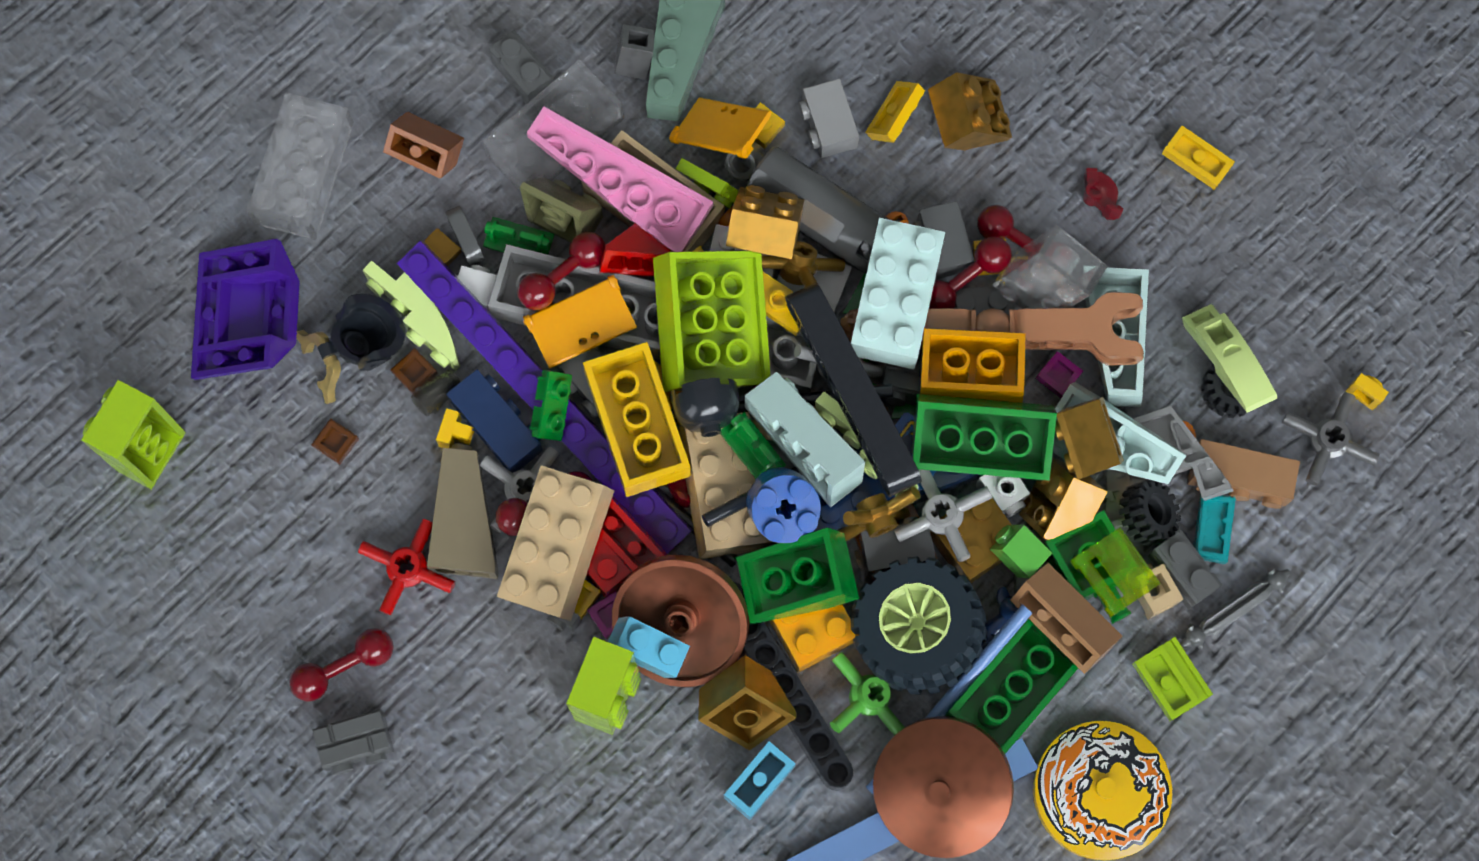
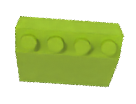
M752 251L668 252L654 257L653 265L664 391L671 392L674 389L675 391H682L681 385L708 378H720L721 384L728 385V378L733 379L737 382V387L758 386L769 378L771 372L761 253Z

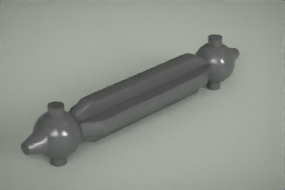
M1269 568L1266 580L1255 582L1206 616L1199 627L1193 626V624L1187 625L1188 630L1180 644L1182 648L1194 646L1202 649L1206 636H1213L1265 601L1272 590L1282 593L1286 579L1291 573L1290 570L1278 571L1274 570V568Z

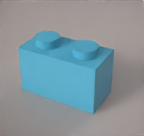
M630 616L618 618L608 640L609 643L634 652L638 666L663 678L677 677L690 648L689 645Z
M769 741L726 791L724 799L751 820L794 769L796 763Z

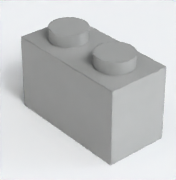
M836 79L804 88L802 101L798 102L803 121L808 119L811 130L808 131V137L812 149L818 148L820 157L825 158L858 148L859 133L841 80Z

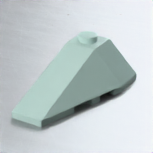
M1074 382L1069 385L1055 410L1058 413L1065 408L1100 397ZM1104 400L1124 459L1121 464L1108 469L1169 484L1187 455ZM1055 432L1053 452L1065 459L1064 454L1068 453L1065 441H1059Z

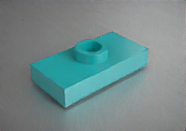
M1200 494L1194 548L1204 561L1220 564L1228 562L1236 497L1221 495L1204 501Z

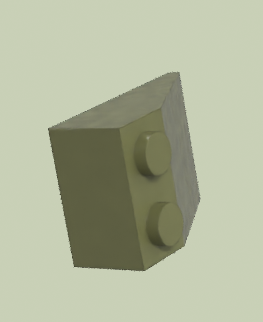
M543 177L524 181L520 186L527 220L570 243L576 235L582 232L594 233L603 218L602 207L595 198L587 194L580 196L572 192L571 188L560 180L555 179L552 182Z

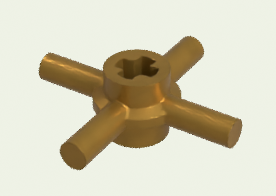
M796 241L792 259L761 255L762 268L781 269L780 276L783 280L793 285H804V287L815 282L817 283L813 276L817 271L843 272L845 270L844 259L816 258L817 250L810 244Z
M913 486L887 501L883 493L868 497L856 505L857 511H847L844 513L843 521L847 526L838 531L845 534L846 541L867 530L870 538L888 533L898 526L897 520L909 517L910 512L906 506L918 500L920 493Z

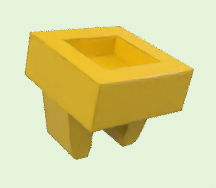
M446 408L436 438L439 447L452 448L454 442L470 445L474 431H472L473 427L461 423L462 419L459 412Z

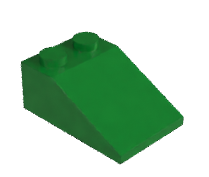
M825 528L800 536L796 542L778 543L736 557L748 616L752 624L828 609L859 599L845 534Z

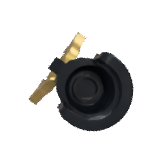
M364 293L349 296L344 302L343 308L335 315L337 322L333 325L330 334L332 341H329V337L324 332L308 334L304 330L297 331V340L301 344L302 353L313 352L316 345L326 365L327 373L325 379L317 382L318 388L322 390L326 404L336 401L335 387L341 372L338 360L340 356L346 363L358 365L362 371H370L390 360L391 356L402 348L405 341L404 323L394 307L382 298Z

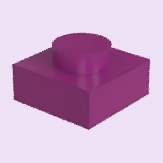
M1057 351L1035 379L1059 398H1062L1069 385L1076 382L1083 373V370Z
M616 591L587 609V612L606 640L610 638L613 631L612 608L617 595Z

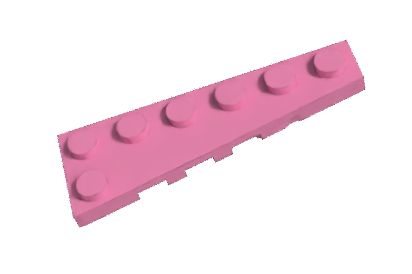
M546 107L542 108L527 131V137L631 222L639 225L669 248L671 252L686 251L713 208V201Z

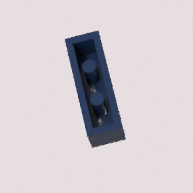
M477 369L446 395L451 405L460 413L468 425L473 427L474 432L502 465L514 473L543 451L539 442L541 438L532 437V430L529 429L531 423L526 426L518 416L522 413L510 398L504 401L497 393L501 388L491 375L487 374L484 377Z

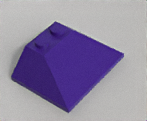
M271 239L199 253L191 379L199 380L274 368L296 345L300 281L280 240Z

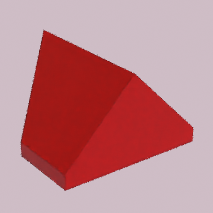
M635 223L605 245L599 271L600 273L654 276L653 258L671 252V250Z

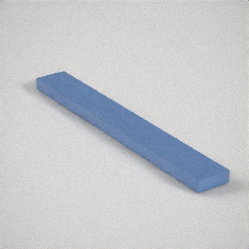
M1022 738L1017 740L1005 754L1011 767L1013 781L1026 776L1038 768ZM876 813L786 861H863L899 842V840L885 826L879 813Z

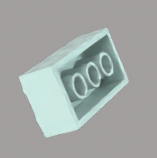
M879 217L851 340V345L858 357L909 369L915 368L945 232Z

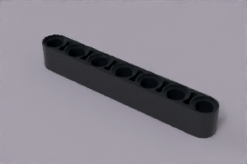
M815 282L785 296L787 307L887 495L891 497L921 483V475L911 454L818 283Z
M734 582L745 600L742 586L739 583ZM755 623L757 630L753 634L748 635L742 652L757 663L759 662L755 654L758 650L767 648L774 653V661L761 665L769 669L776 679L780 677L789 679L792 683V690L785 695L793 708L803 706L810 712V719L807 722L798 723L793 720L787 724L823 784L835 791L844 789L849 785L853 777V767L765 623ZM816 735L823 736L828 742V749L822 753L814 752L809 745V740ZM830 766H842L846 771V779L840 783L831 781L828 777V768Z

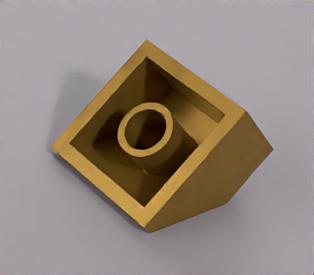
M746 655L699 689L698 721L749 751L797 718L795 709L772 672Z

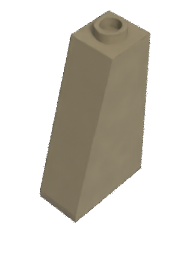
M454 444L452 448H443L427 567L436 573L498 579L499 571L492 529L489 526L491 523L482 469L480 467V458L477 451H473L472 447L468 445Z

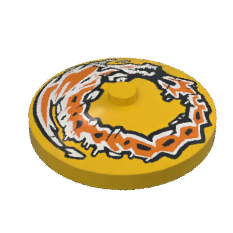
M1091 721L1076 725L1055 738L1045 749L1037 764L1038 768L1035 770L1033 780V797L1039 819L1057 843L1078 856L1106 861L1133 855L1148 846L1161 832L1167 821L1172 804V782L1166 762L1150 740L1126 725L1111 721Z

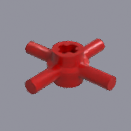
M422 519L410 546L401 547L393 553L366 541L361 543L358 553L386 565L388 577L392 581L379 608L380 612L391 616L404 588L413 587L421 581L448 593H451L454 589L456 581L427 569L426 558L421 553L432 532L433 522ZM410 560L414 569L411 572L406 570V573L403 574L400 565L402 563L408 564Z

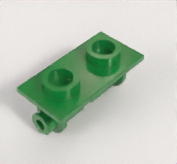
M492 217V220L487 221L484 233L487 235L483 247L504 253L507 244L548 255L555 234Z
M542 370V375L538 376L535 400L543 402L542 407L534 406L532 422L529 427L532 430V437L562 441L572 375Z
M745 412L733 418L731 424L721 429V436L755 479L769 469L786 466Z

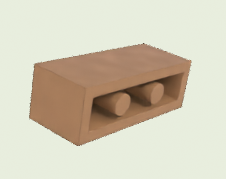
M1204 439L1199 441L1232 485L1234 491L1228 494L1231 497H1236L1237 501H1249L1250 498L1262 501V505L1265 507L1280 509L1294 499L1300 461ZM1190 469L1187 484L1196 486V490L1200 492L1194 471Z
M1049 563L1030 577L1010 600L1017 608L1023 604L1032 611L1033 614L1029 619L1084 674L1101 660L1123 637Z

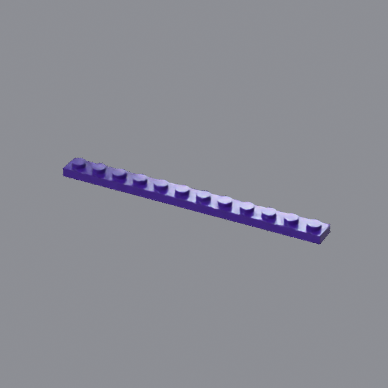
M419 241L397 263L399 267L532 409H534V406L542 407L543 401L535 400L538 376L542 375L543 370L541 366L424 241ZM569 398L562 442L602 485L614 490L613 496L667 554L670 553L693 529L654 488L626 497L606 436Z

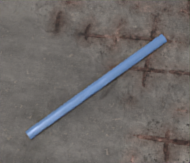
M1022 604L983 649L979 658H976L971 663L973 668L967 675L963 673L959 677L958 683L947 691L925 718L945 716L1033 612ZM872 779V780L870 781V783L866 786V788H867L872 794H873V779Z

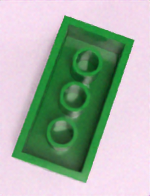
M917 394L911 456L917 468L921 470L1050 481L1057 412L1053 405Z
M1028 619L945 716L959 718L980 727L998 743L1004 754H1006L1076 672L1078 667Z

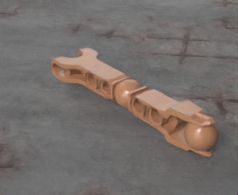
M1106 293L1099 297L1089 308L1010 309V316L1004 311L995 308L983 310L977 316L976 310L928 309L924 327L925 329L1026 333V350H1088L1097 360L1110 366L1133 365L1139 363L1144 358V351L1140 343L1119 338L1112 328L1118 320L1133 318L1140 314L1143 308V299L1134 293ZM858 309L849 311L840 321V325L850 342ZM923 336L920 345V350H923Z

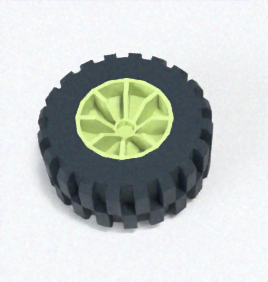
M918 556L908 557V563L901 565L899 560L890 562L889 566L891 569L884 573L881 569H878L873 573L872 576L875 581L871 585L864 583L859 590L863 596L862 600L857 599L854 601L852 610L856 618L851 619V630L854 634H859V636L853 639L856 649L876 677L888 682L891 688L900 692L905 688L910 694L921 695L922 689H927L930 694L941 692L940 686L946 683L952 688L958 683L956 677L961 673L967 675L973 668L972 661L979 658L983 651L981 644L987 641L988 631L985 627L987 619L981 601L965 575H959L957 569L948 563L942 566L938 559L931 557L926 559V563H922Z

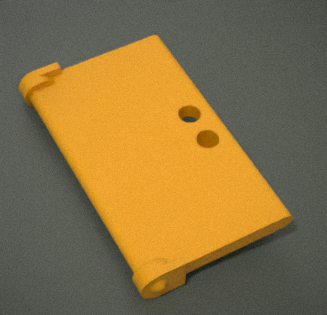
M699 97L681 125L674 127L669 139L674 144L683 143L734 154L739 158L746 159L753 150L752 144L771 117V111Z
M614 275L608 276V279L532 315L523 316L524 325L533 334L549 369L637 328L620 293L618 280Z

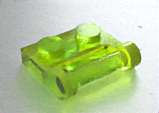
M1121 527L1070 561L1076 570L1080 569L1105 604L1106 608L1104 610L1110 618L1161 584ZM1095 557L1098 558L1124 596L1120 599L1116 598L1091 563V560Z

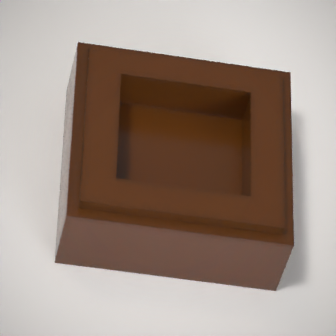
M415 348L390 369L391 373L413 395L438 374L437 370Z
M330 418L311 446L340 465L359 438Z

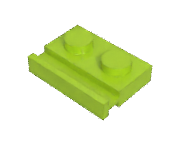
M681 158L675 169L693 180V183L706 193H715L714 198L730 209L735 202L739 190Z
M1176 637L1132 663L1169 722L1213 695Z

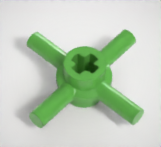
M843 652L837 654L832 659V662L852 686L849 693L850 705L830 722L831 728L835 732L840 733L860 713L865 716L877 715L894 736L905 728L888 707L891 695L888 682L880 680L874 675L862 676Z

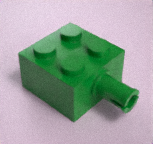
M1104 510L1097 513L1092 522L1053 539L1046 540L1043 543L1052 552L1046 560L1047 563L1086 600L1093 596L1094 598H1099L1112 624L1131 614L1116 587L1118 586L1117 583L1132 576L1138 570V567Z

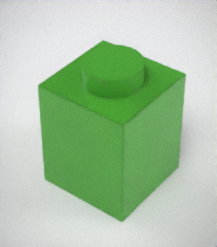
M1007 525L1003 527L994 538L996 543L990 548L1019 578L1032 577L1052 554L1025 525Z

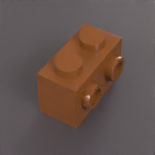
M406 112L390 124L383 152L441 179L457 165L464 137L410 112Z

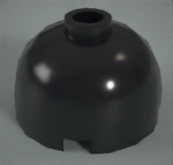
M708 378L681 385V393L676 394L675 389L672 390L670 399L675 418L681 426L689 431L701 432L702 437H713L721 434V428L731 424V421L737 415L739 408L737 382L728 378V385L721 384L720 378Z

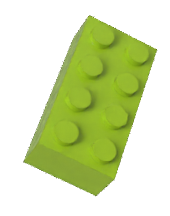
M118 380L114 387L108 388L101 400L102 406L97 415L91 417L85 424L83 429L84 436L81 440L117 472L152 490L186 432L154 398Z
M593 637L566 703L575 721L611 735L614 734L616 728L622 729L629 712L626 701L628 696L635 697L642 679L640 678L639 668H637L638 664L636 663L634 652Z

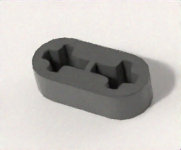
M460 205L446 211V217L469 266L471 267L484 261L482 251Z

